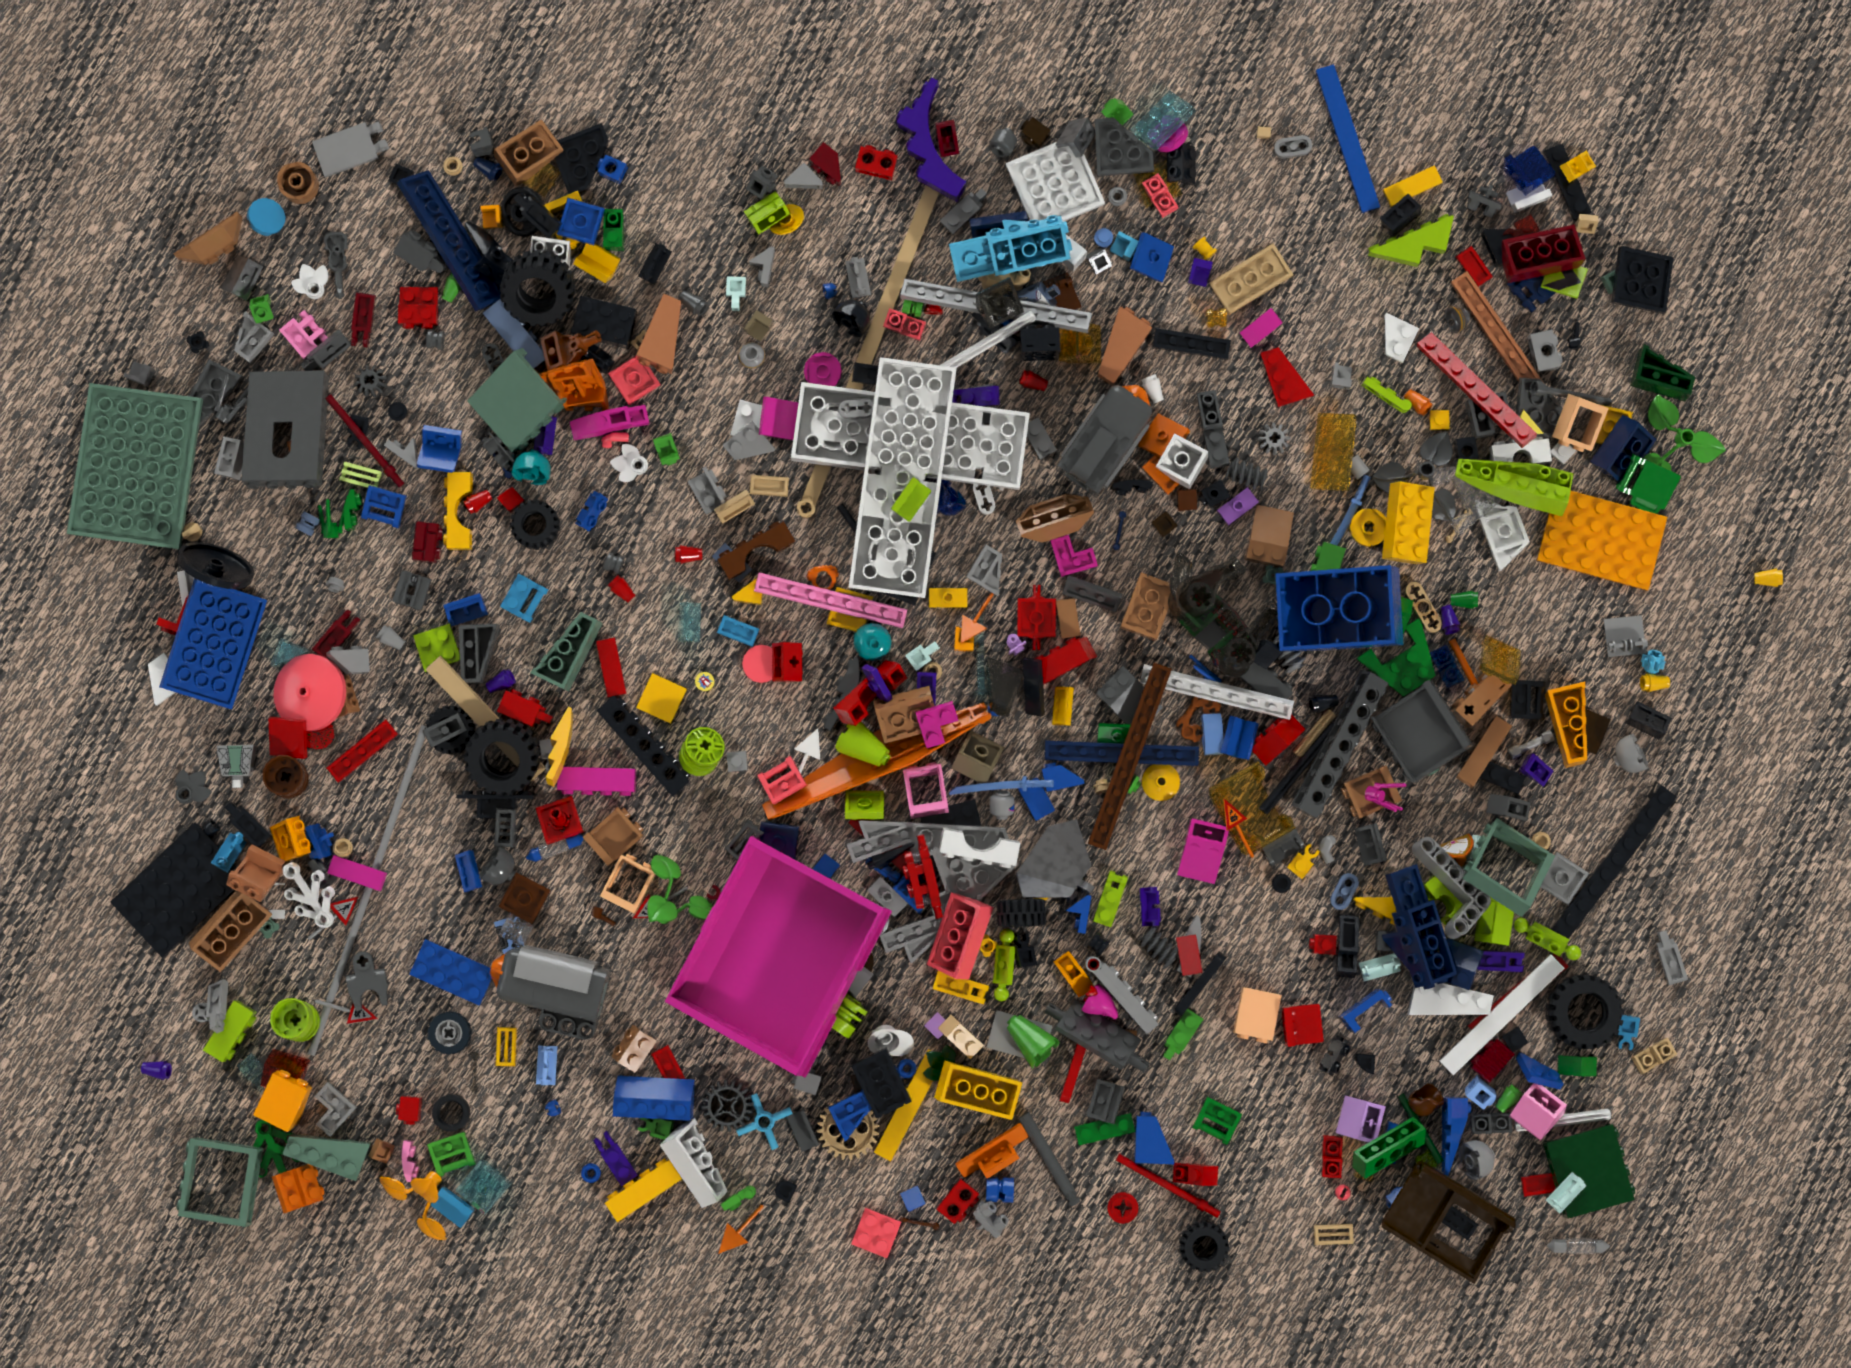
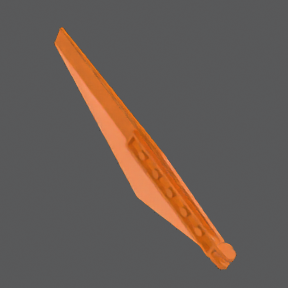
M979 703L975 706L956 711L958 721L940 726L945 743L931 748H926L922 734L884 744L881 729L873 734L890 751L889 755L891 757L886 765L882 764L878 767L841 753L804 777L803 779L807 784L804 788L775 805L772 804L771 800L762 804L768 820H772L912 765L977 726L978 723L983 724L989 721L991 713L986 712L987 705L985 703Z

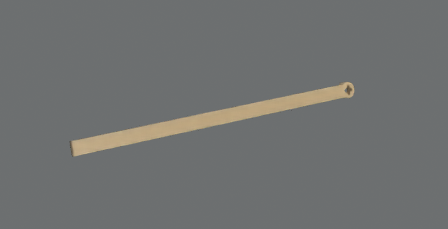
M928 186L924 188L856 360L857 363L871 365L886 329L883 325L889 308L894 309L904 279L907 276L939 192ZM852 370L846 388L862 390L864 384L852 382ZM815 464L802 500L797 504V512L801 517L810 518L814 515L816 511L815 506L831 466ZM806 503L810 504L809 508H811V511L803 513L801 506H805Z

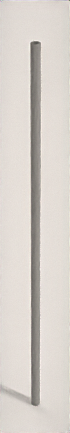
M421 725L372 866L374 869L379 870L425 739L423 730L427 726ZM365 886L325 1001L327 1003L333 1004L373 890L372 888ZM323 1007L319 1029L313 1036L307 1053L309 1055L315 1056L331 1007Z

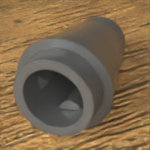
M685 290L679 296V300L694 315L701 316L708 306L704 298Z

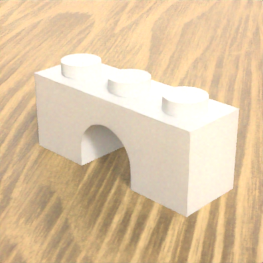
M1536 437L1523 448L1514 440H1512L1513 443L1505 444V441L1494 442V445L1489 448L1491 461L1513 462V456L1516 452L1525 453L1529 458V463L1541 465L1549 464L1552 461L1549 439H1543V437Z

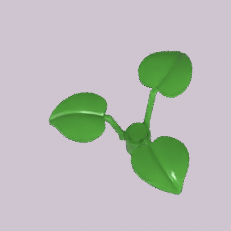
M1660 395L1655 396L1648 410V419L1651 426L1656 430H1663L1666 427L1670 431L1677 432L1675 436L1676 446L1662 458L1657 453H1649L1644 459L1671 471V465L1664 460L1679 447L1692 446L1691 455L1700 463L1711 462L1726 451L1722 443L1707 432L1699 431L1694 433L1691 429L1682 430L1681 428L1670 427L1678 422L1679 411L1677 407ZM1640 464V472L1644 466L1642 464Z
M661 855L653 856L651 861L652 871L662 879H669L664 898L654 895L648 900L647 913L649 922L659 921L662 924H668L669 921L675 920L678 913L685 908H689V913L693 917L706 920L711 908L714 906L704 897L692 896L689 899V903H686L677 910L674 903L667 901L673 878H679L681 870L672 859Z

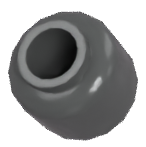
M1009 128L996 130L990 141L992 153L998 157L1011 155L1017 144V137Z

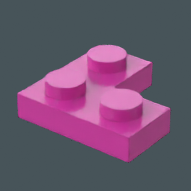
M1069 535L1050 540L1061 577L1098 567L1093 548L1074 553Z
M953 701L916 712L926 748L944 744L945 740L940 726L958 721Z

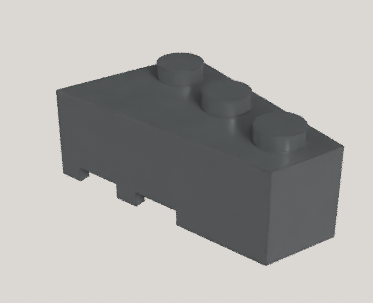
M499 624L459 625L461 678L467 684L484 683L500 629Z

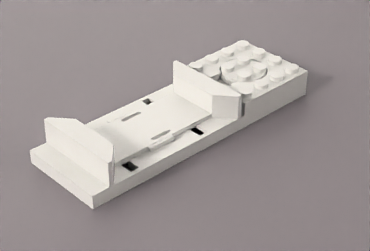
M880 357L849 588L925 598L957 368ZM878 397L890 398L889 406L878 405ZM935 405L947 406L946 414L935 413ZM869 466L881 467L880 475L869 474ZM926 474L938 475L937 483L925 481ZM914 477L929 488L931 493L912 520L908 522L891 510V507Z
M801 382L791 461L864 471L872 416L868 418L844 419L840 416L838 409L840 403L845 400L869 399L874 403L875 392ZM878 397V405L889 406L890 398ZM952 402L941 479L998 487L1001 491L1004 488L1019 490L1030 413ZM864 404L863 408H858V410H864L865 413L872 409V407H868V404ZM845 405V408L842 409V411H845V414H849L851 410H856V408H849V405ZM935 405V413L946 414L947 406ZM983 412L991 413L989 425L982 424ZM869 466V470H871V473H875V471H881V467ZM976 469L983 470L982 479H975ZM926 474L925 477L937 479L938 475Z

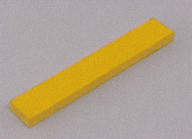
M926 1054L907 1088L912 1102L896 1109L874 1151L875 1154L890 1162L933 1080L928 1079L923 1074L927 1068L931 1067Z

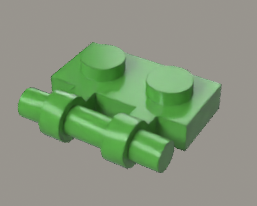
M747 1186L721 1203L724 1211L729 1209L731 1212L742 1204L740 1201L744 1198L752 1199L756 1194L755 1187Z

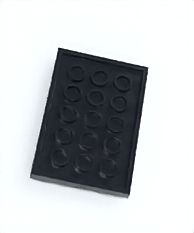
M196 822L110 901L162 958L235 891L227 886L226 883L229 873L235 871L237 865L234 863L227 873L211 864L220 847L204 833L203 829Z

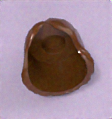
M1427 1083L1419 1090L1413 1091L1408 1098L1410 1108L1419 1116H1428L1444 1104L1442 1093L1431 1083Z

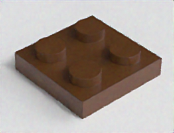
M516 872L498 907L534 924L551 890Z

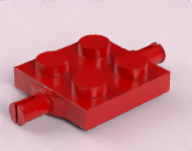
M1033 585L1032 597L1017 599V636L1033 639L1032 650H1036V643L1037 650H1040V639L1056 637V599L1042 597L1041 585H1037V592L1036 585Z

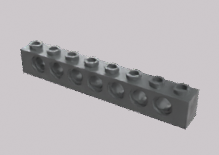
M1361 670L1334 722L1332 730L1327 735L1291 806L1314 818H1318L1323 812L1324 805L1332 795L1334 785L1341 778L1342 770L1345 764L1349 762L1354 747L1358 745L1363 730L1367 728L1368 720L1372 713L1376 711L1377 703L1381 696L1384 695L1388 682L1369 671ZM1369 690V696L1366 698V693ZM1360 707V713L1357 715V710ZM1351 724L1352 728L1348 731V727ZM1342 741L1343 745L1339 748V744ZM1332 758H1334V763L1330 765ZM1325 775V780L1322 782L1321 779ZM1316 792V797L1313 800V794Z

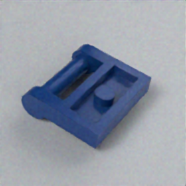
M369 485L361 518L366 520L368 518L391 524L394 528H399L407 495ZM373 506L395 513V516L390 517L372 512L370 508Z

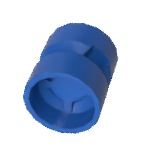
M989 1177L986 1180V1202H997L1000 1199L1003 1203H1013L1014 1177H1003L1002 1180H999L998 1177Z

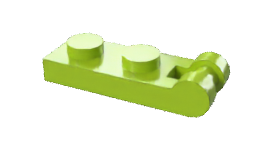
M1367 376L1362 383V387L1401 413L1408 412L1412 407L1410 400H1401L1396 396L1397 393L1390 388L1385 389L1380 385L1381 382L1374 377L1369 378Z
M1111 870L1109 871L1093 922L1112 927L1128 880V876L1115 874L1116 872ZM1112 882L1119 883L1118 889L1111 887Z

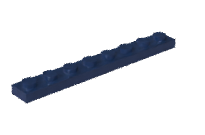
M1045 741L1044 760L1117 763L1123 744ZM1145 744L1138 764L1198 766L1199 747Z

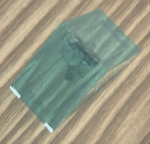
M280 638L270 664L274 668L279 667L297 656L309 654L310 650Z

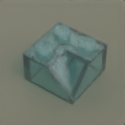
M483 1158L455 1191L483 1215H486L513 1183Z

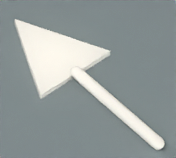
M818 729L794 748L805 753L799 767L800 773L808 756L820 760Z

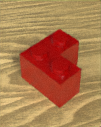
M1292 714L1290 720L1278 717L1265 730L1267 734L1263 735L1261 733L1255 738L1252 752L1266 766L1284 751L1305 728Z

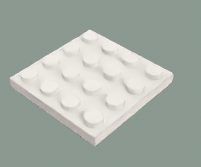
M1057 142L1005 164L1029 221L1033 219L1043 220L1048 216L1057 215L1061 216L1063 222L1105 205V201L1084 154L1082 157L1076 158L1069 146L1057 148L1055 145Z

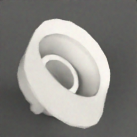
M886 1024L872 1030V1034L868 1039L870 1051L875 1053L887 1047L891 1056L906 1055L914 1046V1040L909 1033L896 1030Z

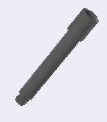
M1028 1111L1019 1117L1020 1122L1063 1195L1069 1200V1205L1074 1206L1078 1204L1080 1198L1076 1196L1077 1193Z

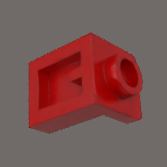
M1313 934V938H1309V949H1312L1313 954L1336 955L1337 936Z

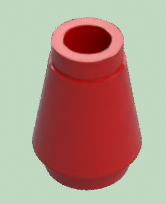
M1023 370L1019 384L1023 388L1045 391L1048 381L1031 370Z
M486 489L466 497L462 502L469 514H476L492 500V497Z
M683 545L675 547V562L683 564L702 560V548Z
M619 575L607 585L611 592L627 603L635 596L624 577L621 578Z

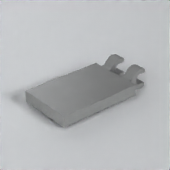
M366 122L312 141L324 177L326 178L379 159L377 153L390 149L385 139L378 141L376 144L373 143L371 136L383 132L381 124L375 122L368 127Z

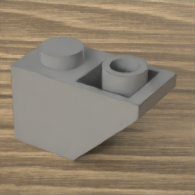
M351 646V650H343V647H332V650L326 652V657L333 661L347 675L370 672L368 649H362V646Z

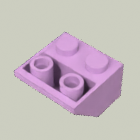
M1345 1095L1336 1133L1357 1140L1371 1142L1379 1135L1386 1106Z

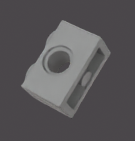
M1552 329L1533 333L1527 337L1534 369L1537 373L1552 371L1561 367L1563 362L1562 355L1557 351L1556 347L1558 345V338L1556 334H1553ZM1542 347L1549 349V356L1543 355Z

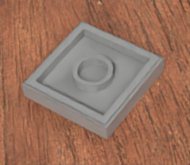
M1556 852L1554 854L1555 858L1540 888L1566 905H1569L1589 873Z

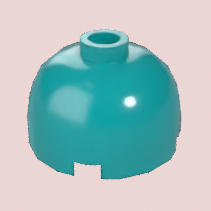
M537 450L520 454L515 459L512 469V475L516 480L522 482V479L534 480L531 483L534 485L546 484L551 473L548 459Z
M866 623L857 629L854 634L853 643L854 649L860 657L865 660L876 661L881 660L888 654L891 649L892 640L890 633L884 626L879 623Z

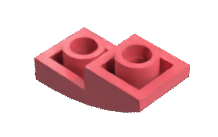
M1159 173L1142 182L1145 191L1162 218L1178 209L1177 203L1169 193L1168 187Z
M889 308L883 327L920 341L926 322Z

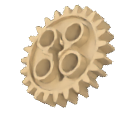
M824 1108L827 1114H820L823 1122L820 1121L817 1124L822 1126V1129L817 1130V1133L823 1134L819 1138V1140H825L822 1147H830L827 1153L835 1151V1158L842 1154V1160L845 1159L846 1155L852 1160L854 1154L859 1159L860 1152L867 1155L866 1148L873 1149L870 1143H877L873 1136L879 1135L875 1128L880 1127L879 1124H874V1121L878 1118L871 1116L874 1113L873 1110L869 1111L862 1119V1122L867 1124V1131L862 1133L856 1128L850 1135L855 1140V1145L847 1147L844 1144V1139L837 1142L841 1133L837 1135L830 1133L829 1127L834 1124L836 1125L829 1109Z

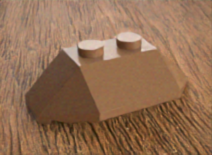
M236 211L173 254L182 261L203 265L215 263L219 259L218 256L223 253L228 254L235 249L234 246L238 243L242 216Z
M1063 494L1030 505L1020 518L1016 520V524L1021 537L1043 543L1079 531L1094 514V510L1088 496L1081 497Z

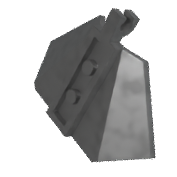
M1077 819L1048 826L1016 872L1023 898H1070L1076 887L1088 895L1091 893L1094 886L1082 880L1092 865Z

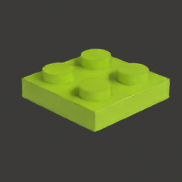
M450 624L413 635L425 672H427L425 669L440 655L448 664L460 661V652Z
M846 791L845 819H884V791Z

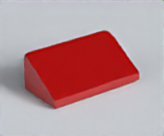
M1196 934L1176 937L1182 976L1202 973Z

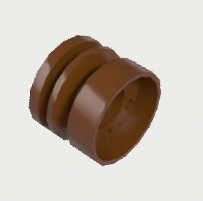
M278 755L266 763L263 769V782L275 795L284 799H293L300 796L306 790L309 783V774L306 767L295 758L288 755ZM286 774H288V775L290 776V777H289V779H290L289 782L285 781V779H286L285 775H286Z

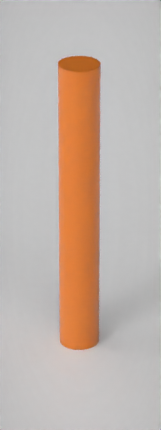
M1456 639L1448 641L1470 684H1478Z

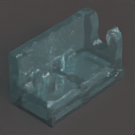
M682 602L679 604L678 642H700L701 603Z

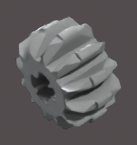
M1273 422L1271 428L1266 424L1264 426L1266 431L1260 430L1259 434L1264 437H1259L1258 441L1264 442L1260 445V448L1262 449L1266 446V454L1270 452V449H1272L1273 455L1277 454V449L1282 454L1284 452L1283 447H1289V444L1285 441H1289L1291 437L1284 436L1289 431L1285 429L1282 432V424L1276 428V423ZM1273 434L1279 438L1276 443H1272L1273 440L1270 441Z

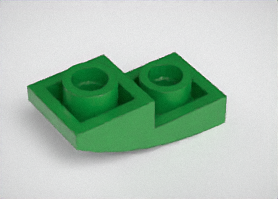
M354 489L349 491L344 508V527L347 531L355 530V525L358 522L356 514H353L352 511L360 510L359 505H362L360 493L357 494V491Z

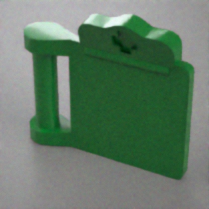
M1632 454L1630 458L1632 461L1620 484L1618 483L1615 488L1631 495L1630 502L1633 506L1658 514L1660 509L1666 508L1681 476ZM1638 464L1644 465L1632 489L1628 488L1627 485Z

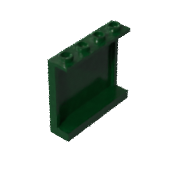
M1608 1123L1606 1126L1542 1142L1555 1188L1571 1172L1580 1177L1586 1185L1562 1211L1564 1218H1573L1635 1200V1188L1628 1178L1630 1170L1628 1165L1624 1164L1623 1157H1625L1623 1147L1619 1146L1617 1139L1619 1138V1132L1613 1124Z

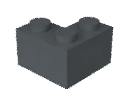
M1506 391L1496 393L1509 406ZM1468 399L1465 402L1472 436H1475V439H1480L1495 434L1493 420L1477 404Z

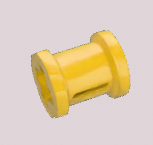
M1205 236L1196 242L1192 248L1196 249L1203 256V260H1208L1217 252V249H1213L1209 245Z

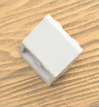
M532 236L530 253H534V250H540V253L550 252L553 257L559 256L562 263L566 262L569 265L568 271L570 270V241Z

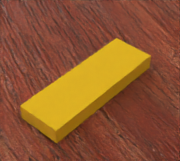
M1434 165L1383 189V192L1390 207H1392L1407 194L1414 197L1442 184L1443 181Z

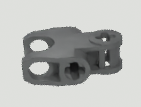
M365 951L356 953L353 958L355 974L346 975L348 993L353 1001L355 1010H362L361 997L367 990L376 991L382 1006L388 1005V982L385 968L375 969L374 960L370 953ZM361 956L368 958V962L365 963L364 967L358 963V960H361Z

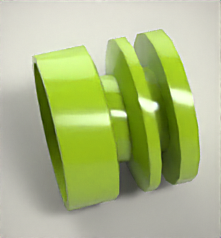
M699 727L692 730L687 735L679 751V762L682 768L694 776L710 774L718 765L725 750L721 735L708 727Z
M846 994L836 1013L837 1019L832 1028L849 1039L856 1029L850 1021L854 1019L861 1022L862 1019L856 1013L860 1012L865 1016L868 1011L864 1009L859 1001Z
M286 998L274 1006L270 1016V1023L274 1032L282 1038L295 1042H304L310 1040L317 1033L320 1026V1016L313 1005L296 998Z

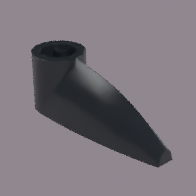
M465 222L482 256L486 254L490 245H494L504 253L501 246L488 232L471 222Z

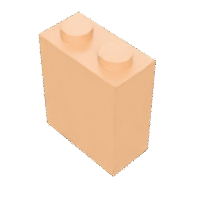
M1242 987L1233 1033H1237V1037L1248 1040L1249 1036L1256 1037L1257 1042L1267 1043L1268 1040L1273 1041L1282 995Z

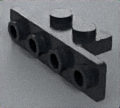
M461 791V794H456L457 799H477V818H496V808L516 809L517 799H536L535 795H531V791H519V795H507V793H504L503 796L492 795V793L489 794L486 791H481V795H473V791ZM501 814V817L511 818V814Z

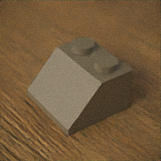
M970 730L951 768L979 783H987L1005 747Z

